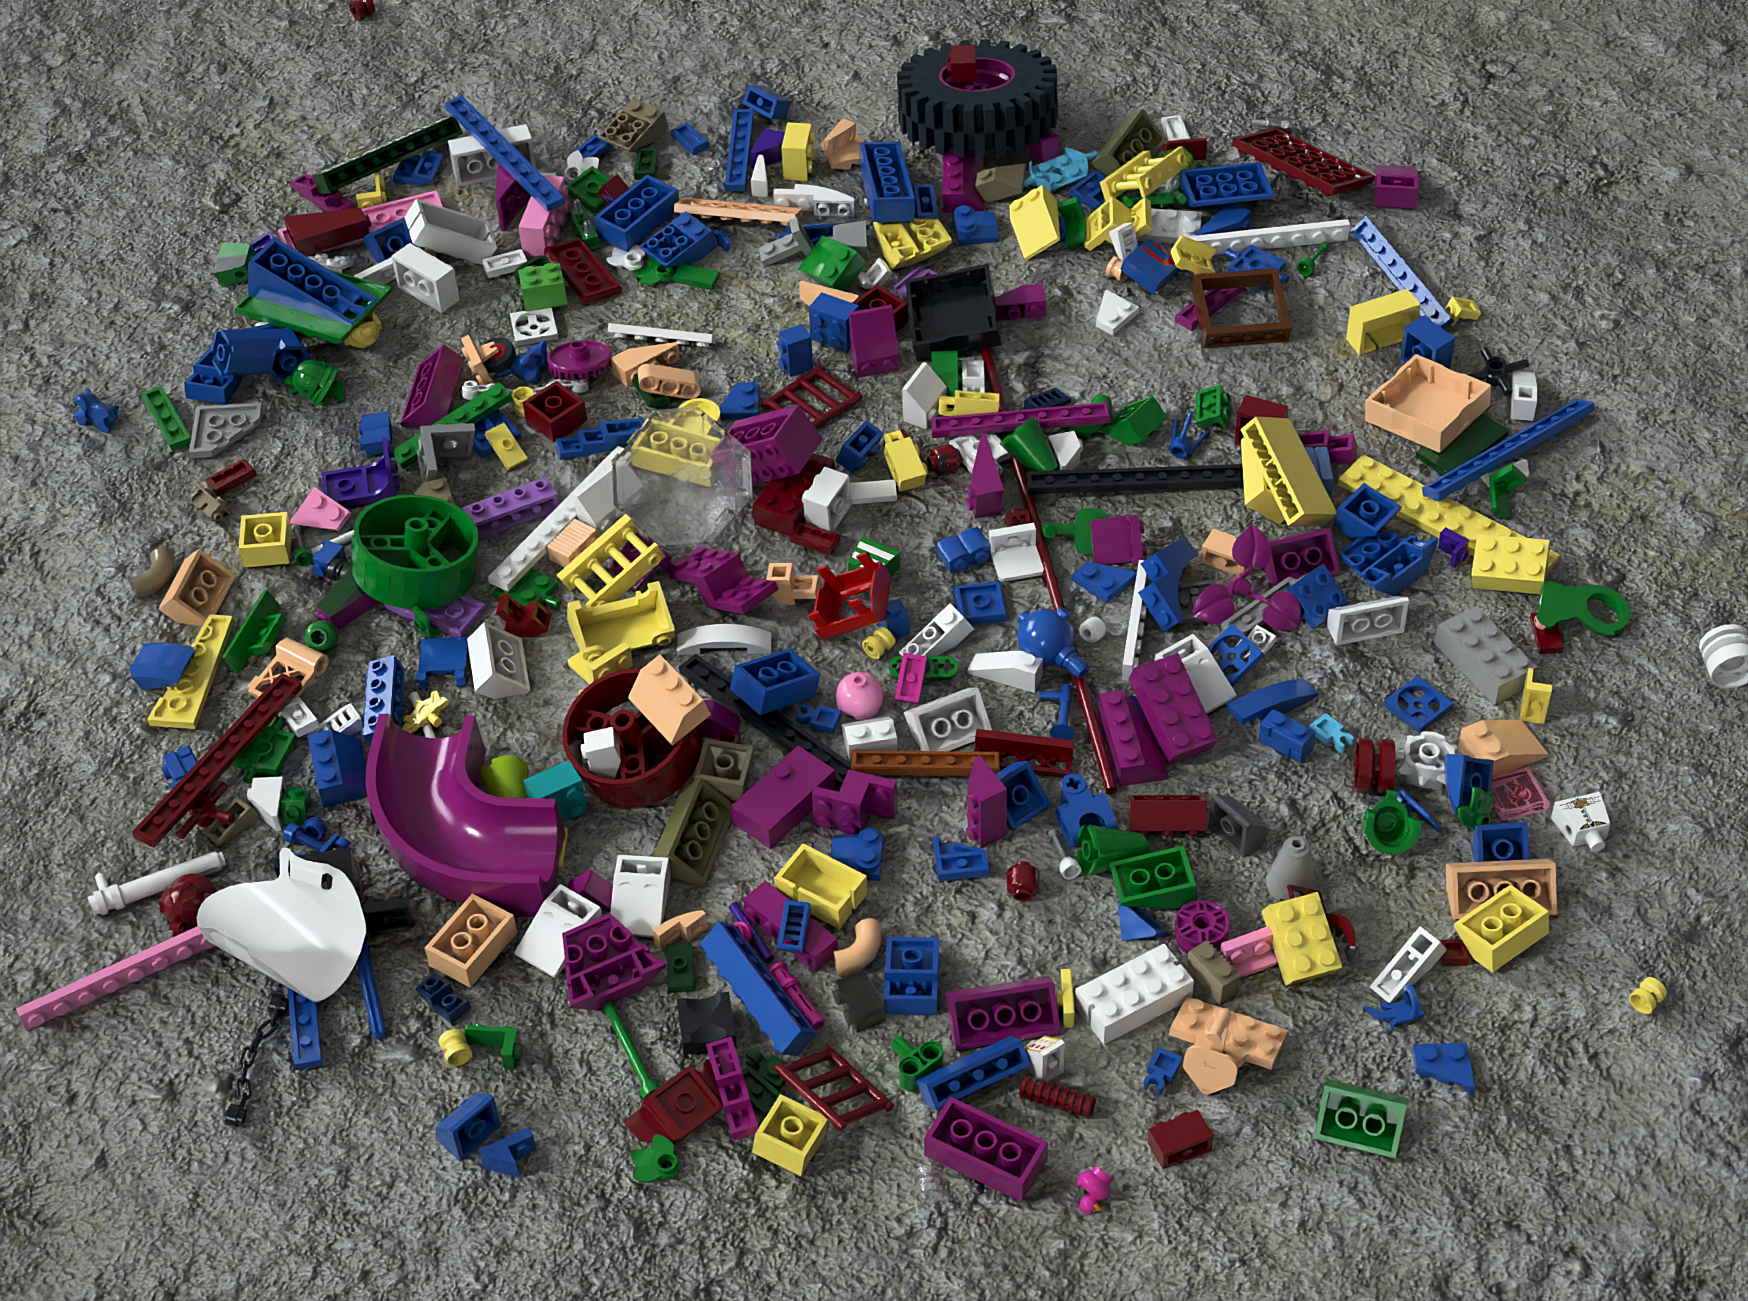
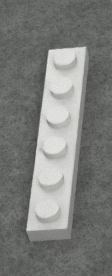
M1139 560L1123 659L1122 680L1129 681L1128 678L1133 669L1138 667L1139 658L1135 657V655L1140 654L1142 640H1138V636H1143L1144 622H1141V619L1146 618L1147 606L1143 605L1144 602L1138 592L1144 589L1146 584H1151L1149 576L1140 564L1144 560Z

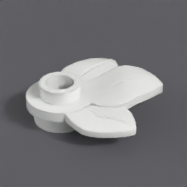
M578 150L570 154L567 159L568 167L564 170L565 181L570 183L575 179L570 177L572 173H576L578 177L591 166L597 169L599 158H582Z
M638 245L633 246L629 252L614 247L612 257H608L606 260L611 265L625 267L630 271H634L643 267L645 252Z

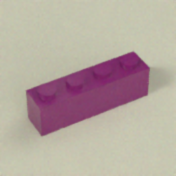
M765 880L743 898L744 914L750 922H756L761 926L767 936H773L778 940L785 900L789 899ZM790 913V917L803 918V915ZM810 917L803 953H792L798 957L804 966H809L817 972L834 958V951H838L837 938ZM788 922V925L802 926L801 923ZM786 931V934L800 936V932ZM785 939L784 944L798 945L799 941Z

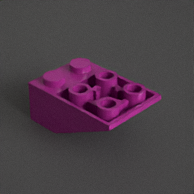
M1375 165L1374 206L1416 209L1419 190L1417 167Z

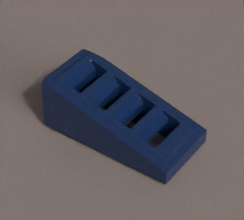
M1053 388L1025 399L1024 410L1065 406L1071 402V398L1059 389Z

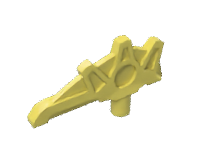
M437 690L431 692V698L424 701L416 700L414 702L416 708L411 715L404 717L403 721L405 724L402 729L413 734L417 729L430 722L435 727L440 726L442 720L438 717L439 712L447 707L450 701L441 697Z

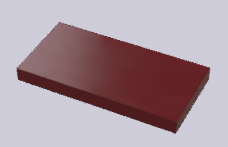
M581 238L544 248V255L551 263H560L563 278L584 304L621 293L622 287Z

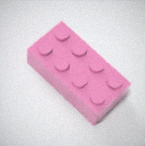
M542 175L564 196L565 204L547 212L532 196L519 224L521 246L526 259H533L541 255L545 256L544 248L554 246L555 241L560 237V229L565 225L566 214H569L568 208H571L570 201L567 200L568 186L565 185V179L562 176Z

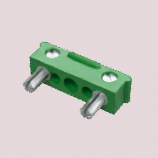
M574 199V207L568 208L576 237L581 238L590 250L600 248L598 235L583 204H580L579 199Z

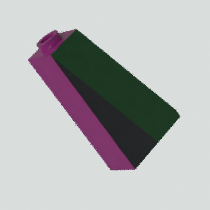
M351 567L316 605L318 611L317 619L318 621H330L337 630H340L380 602L366 594L357 585Z

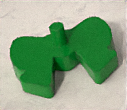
M337 381L331 385L319 405L327 407V397L333 398L334 396L338 403L341 404L346 398L344 384L341 381Z

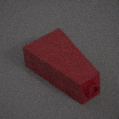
M361 208L284 217L287 233L295 250L305 256L364 238L370 233L369 227H371L368 214L364 215Z

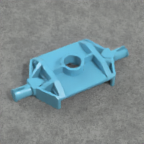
M1065 147V154L1036 166H1032L1030 161L1029 177L1024 179L1023 188L1029 185L1033 187L1043 185L1051 192L1088 176V163L1094 160L1098 153L1096 150L1083 154L1077 150Z

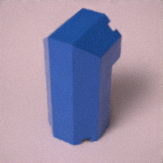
M291 328L220 330V332L214 334L211 347L212 353H216L217 359H213V366L220 376L270 374L277 382L285 381L286 377L293 376L295 369L300 363L311 359V355Z

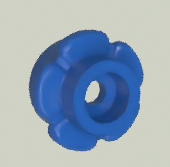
M310 818L304 822V834L316 840L325 837L327 826L321 819Z

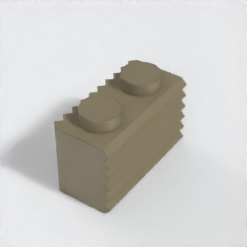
M1205 941L1188 952L1186 969L1219 1004H1222L1238 994L1240 973L1236 972L1237 969H1233L1230 962H1226L1227 959L1223 958L1219 951H1216L1217 948H1213L1210 941Z

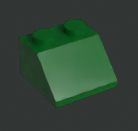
M1151 396L1126 405L1110 420V423H1106L1101 431L1127 446L1136 443L1141 445L1149 439L1148 435L1150 433H1154L1162 427L1161 423L1167 416L1155 397Z

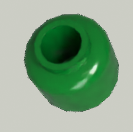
M316 621L306 629L305 641L310 648L316 651H326L337 643L338 630L330 621Z

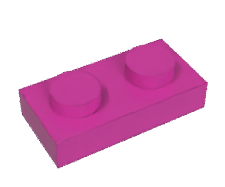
M903 652L895 701L919 705L927 656Z

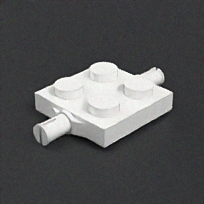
M988 433L986 436L998 473L1002 474L1003 468L998 463L1009 459L1010 454L1000 445L1001 440L995 433ZM981 434L959 436L949 441L950 445H953L954 448L960 451L962 463L971 474Z

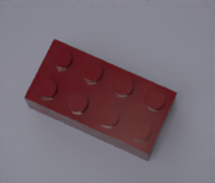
M813 453L799 474L770 480L753 504L754 524L790 536L799 522H806L804 503L802 502L804 492L809 490L815 476L820 474L824 467L835 470V461Z

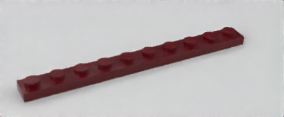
M281 673L132 831L133 838L154 848L302 689V682Z

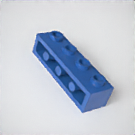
M395 655L368 662L362 736L370 745L379 714H389L392 721L402 728L405 668Z
M1009 1036L917 1079L916 1082L925 1105L939 1110L943 1109L950 1097L955 1099L969 1097L976 1090L990 1087L1006 1076L1016 1075L1023 1068L1031 1064L1022 1040Z

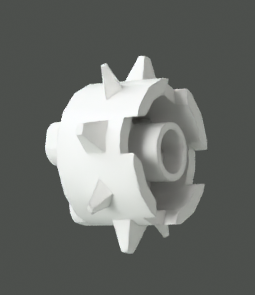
M1423 731L1421 735L1415 737L1409 735L1407 736L1404 750H1395V754L1402 757L1401 768L1398 772L1404 775L1403 779L1407 784L1438 790L1443 787V784H1446L1445 754H1454L1458 747L1445 741L1446 737L1436 732Z

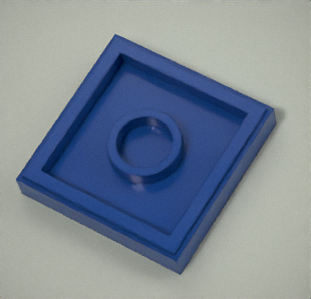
M1000 581L954 586L957 610L970 625L1007 621Z

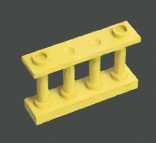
M1178 147L1164 158L1156 159L1151 158L1150 151H1142L1100 182L1105 201L1112 196L1116 198L1126 190L1140 189L1142 197L1149 195L1180 172V170L1188 166L1183 147Z
M625 514L560 571L557 576L570 592L577 587L589 599L587 603H591V606L595 607L615 602L654 566H657L665 555L655 542L648 547L635 535L639 529L632 519ZM627 541L641 553L632 563L618 550ZM610 556L624 568L615 578L601 566ZM593 571L607 584L597 594L583 581Z

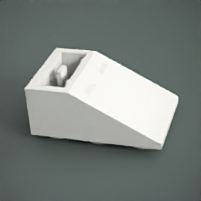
M1194 634L1155 654L1156 661L1179 653L1206 714L1237 697V694L1209 649Z
M618 855L614 873L610 913L632 932L634 937L654 938L653 929L663 923L671 880L669 858Z
M560 884L543 902L515 950V955L556 978L566 967L562 933L601 917V908Z

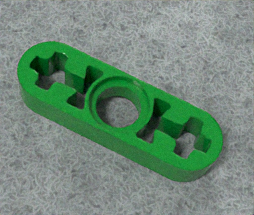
M903 656L894 657L889 663L890 675L897 680L899 673L893 667H897V663L902 662ZM927 656V663L931 668L928 673L924 674L923 680H950L954 678L958 673L957 661L951 656ZM933 662H937V667H944L945 663L948 662L954 669H950V673H945L944 669H937L938 674H933Z

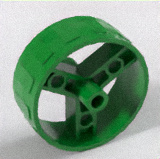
M410 494L379 500L364 509L357 517L354 525L351 552L354 579L366 594L389 606L402 609H413L414 606H417L422 610L448 605L460 599L473 585L478 564V529L473 519L464 510L440 498ZM443 542H446L459 550L463 556L450 563L437 549Z

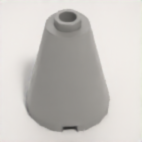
M1290 837L1284 842L1267 873V889L1279 901L1281 899H1290L1287 889L1289 884L1313 890L1317 889L1318 880L1310 846L1302 837ZM1293 891L1295 898L1301 896L1298 892Z

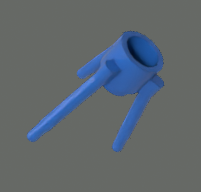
M1189 412L1181 435L1176 437L1178 419H1174L1171 443L1168 450L1177 458H1185L1187 455L1192 456L1193 451L1209 434L1208 430L1205 431L1191 446L1190 438L1186 436L1193 412Z
M1404 788L1396 790L1397 800L1406 807L1408 814L1414 809L1437 831L1441 830V827L1431 818L1430 814L1415 802Z

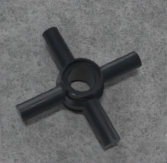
M1487 347L1482 348L1480 353L1486 362L1484 370L1467 375L1478 380L1486 379V382L1491 386H1499L1505 396L1511 395L1512 390L1506 381V377L1509 372L1528 368V360L1524 359L1506 364L1505 359L1493 357Z

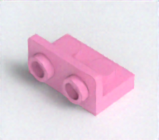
M1269 926L1221 943L1220 955L1227 959L1226 962H1230L1233 969H1237L1236 972L1240 973V978L1277 965V958L1271 950L1273 933Z

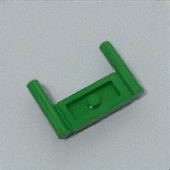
M1174 190L1173 193H1150L1146 196L1151 201V205L1156 204V207H1168L1169 203H1174L1173 198H1176L1181 204L1187 201V198L1179 190ZM1123 193L1120 195V200L1126 207L1134 206L1144 198L1141 194L1128 196Z

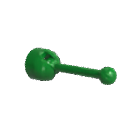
M1323 242L1321 248L1311 259L1309 257L1301 259L1297 264V271L1303 276H1309L1315 269V259L1324 250L1329 248V244Z

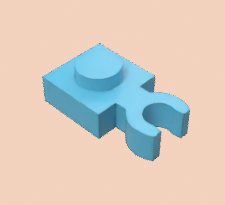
M1327 713L1309 725L1310 729L1316 731L1315 737L1326 746L1332 742L1338 752L1343 753L1345 751V744L1342 742L1350 746L1353 745V736L1343 732L1344 726Z

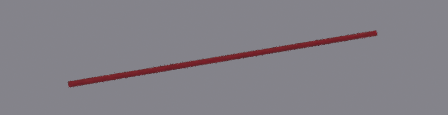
M981 349L980 353L982 360H984L991 392L999 394L998 412L1008 411L991 349ZM1014 431L1003 432L1004 437L1011 435ZM1010 454L1025 510H1029L1031 523H1034L1036 528V547L1044 567L1043 574L1053 609L1056 611L1060 607L1066 609L1046 539L1041 529L1042 525L1033 494H1028L1025 467ZM1074 640L1073 647L1077 650L1076 643ZM1072 674L1105 792L1108 795L1115 794L1118 788L1086 678L1084 676L1078 679Z

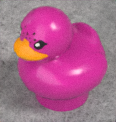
M1097 1165L1091 1171H1083L1077 1179V1187H1083L1090 1193V1195L1081 1198L1079 1204L1081 1211L1085 1214L1101 1211L1098 1201L1105 1200L1110 1194L1109 1184L1113 1178Z

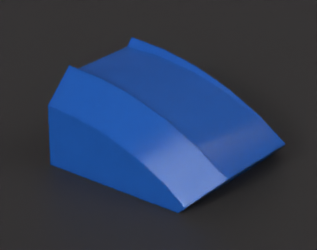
M169 642L142 643V649L133 664H130L131 678L142 690L175 686L180 681L198 649L188 645Z
M1445 754V782L1455 816H1458L1457 809L1459 807L1470 806L1473 787L1481 788L1485 793L1491 790L1494 760L1471 758L1466 755Z

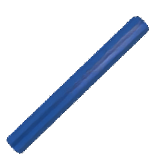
M365 937L356 963L373 1037L379 1039L385 1037L387 1031Z

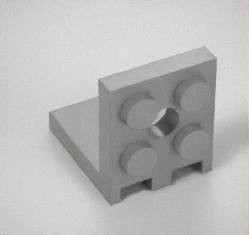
M474 423L420 426L421 437L418 440L419 450H417L422 484L423 482L436 479L437 465L435 458L471 456L475 435Z

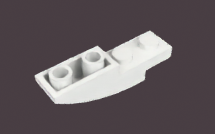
M795 184L794 189H774L773 192L774 206L803 208V211H814V216L855 217L854 198L829 188Z

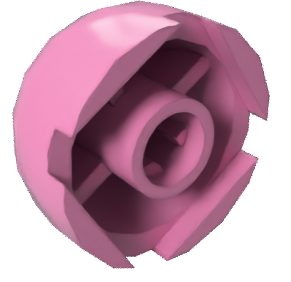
M854 672L841 680L836 690L837 709L841 710L842 715L847 717L848 714L854 716L855 720H864L879 713L880 707L884 703V695L880 682L873 675L866 672Z

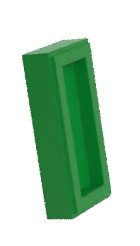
M681 264L673 276V281L713 290L720 277V273L716 270Z

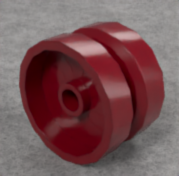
M1371 738L1357 739L1353 764L1355 792L1369 793L1372 789L1374 778L1375 789L1379 794H1386L1387 790L1393 791L1395 778L1394 740L1380 739L1375 754L1374 743Z

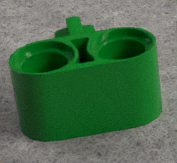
M897 1036L891 1043V1048L902 1058L898 1065L899 1083L905 1090L914 1091L919 1089L916 1082L917 1079L943 1067V1048L938 1042L927 1041L915 1049L903 1036Z

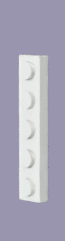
M608 323V332L614 333V337L627 338V334L635 335L634 339L647 341V337H655L656 342L668 343V339H675L678 344L688 345L689 341L697 342L696 346L709 347L710 343L716 344L717 335Z

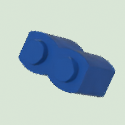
M389 412L362 415V422H358L360 435H363L359 437L361 450H365L367 456L384 453L382 438L387 437L388 445L393 444Z
M975 527L963 531L958 536H950L938 542L937 555L948 571L955 573L965 570L969 565L985 562L991 557V545L979 528Z

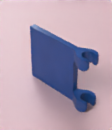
M468 636L421 639L419 666L416 674L418 689L428 688V674L454 673L456 686H466Z

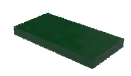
M1482 413L1443 451L1439 453L1423 446L1416 451V458L1440 474L1445 475L1497 445L1508 436L1509 430Z

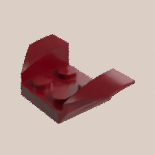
M707 1059L696 1068L694 1065H689L650 1093L642 1102L641 1108L623 1121L639 1141L652 1142L655 1134H659L668 1138L672 1143H676V1141H681L723 1110L724 1106L711 1062Z

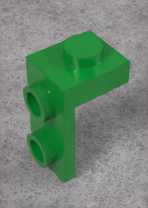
M1073 197L1058 202V210L1066 222L1065 243L1067 247L1085 242L1086 218L1078 198Z
M1512 463L1490 476L1491 508L1495 514H1499L1505 520L1510 518L1508 492L1526 482V475Z
M481 1024L465 1026L464 1032L468 1044L503 1046L501 1057L504 1069L515 1070L517 1059L520 1060L522 1058L523 1051L517 1028L509 1026L490 1027Z

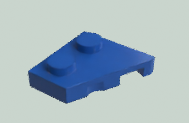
M759 382L737 383L719 406L721 420L745 419L757 416L759 410Z
M1467 1043L1413 1044L1412 1055L1415 1073L1435 1078L1438 1082L1446 1085L1452 1082L1465 1087V1092L1474 1093L1475 1085Z

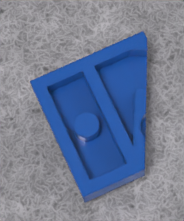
M1087 561L1072 574V581L1105 603H1108L1136 580L1137 573L1131 570Z
M933 837L939 881L989 876L986 850L968 847L958 842L950 845L942 843L939 837Z

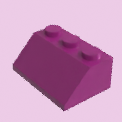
M1320 528L1269 540L1271 558L1262 569L1272 588L1287 577L1299 579L1305 573H1310L1322 564L1325 565L1331 576L1340 574L1331 528Z
M979 755L975 757L967 784L966 817L968 819V827H966L968 837L972 841L975 840L980 848L1006 836L1007 788Z

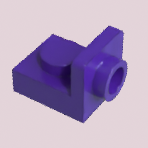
M1445 527L1440 532L1438 548L1452 555L1450 566L1455 568L1460 562L1463 563L1469 555V539Z

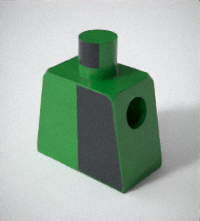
M223 242L213 274L222 286L248 281V262L257 252L249 243Z

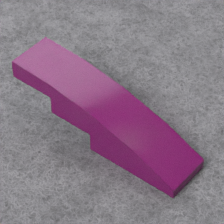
M305 173L289 182L290 186L304 198L326 212L356 208L354 201L343 198L339 190L320 194L312 175Z
M732 1036L706 1044L733 1140L754 1135L759 1127Z

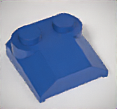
M962 205L957 207L954 213H952L958 246L999 242L998 225L994 212L974 211L971 207Z
M865 828L859 834L834 835L830 857L866 875L867 880L880 881L884 834L875 828Z

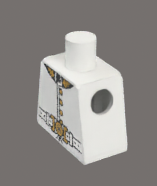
M1600 792L1554 803L1551 819L1571 845L1580 846L1588 844L1592 852H1598L1605 847L1603 840L1607 838L1610 821Z

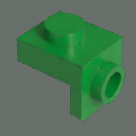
M295 787L285 791L279 801L282 824H304L307 820L306 807L311 800L310 790Z

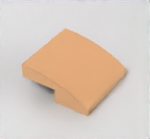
M856 135L852 142L827 157L831 168L850 170L852 164H859L860 143L864 142L861 135ZM824 140L821 141V147H822L823 151H824Z

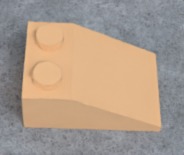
M1482 720L1461 728L1458 748L1463 755L1470 756L1471 758L1494 760L1492 779L1548 757V752L1522 720Z

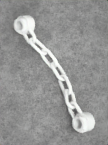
M579 374L574 376V381L571 379L555 380L565 387H571V390L577 393H583L589 389L588 380L584 378L580 380ZM467 381L462 387V396L465 399L472 400L480 395V392L486 391L495 384L477 385L475 381ZM540 387V388L532 389L533 392H534V395L536 394L537 391H541V390L544 389L545 387ZM507 389L510 393H513L514 391L512 389Z

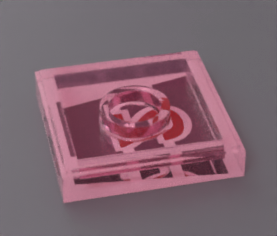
M1529 767L1492 776L1491 791L1494 795V807L1502 821L1549 809L1550 803Z

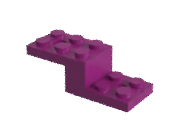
M698 547L691 552L692 555L686 559L678 560L674 563V567L668 570L671 579L695 583L706 607L745 614L779 590L775 581L750 577L739 553Z

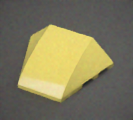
M914 218V221L906 223L898 221L887 223L873 222L878 248L892 270L910 266L932 257L952 243L951 237L939 219Z

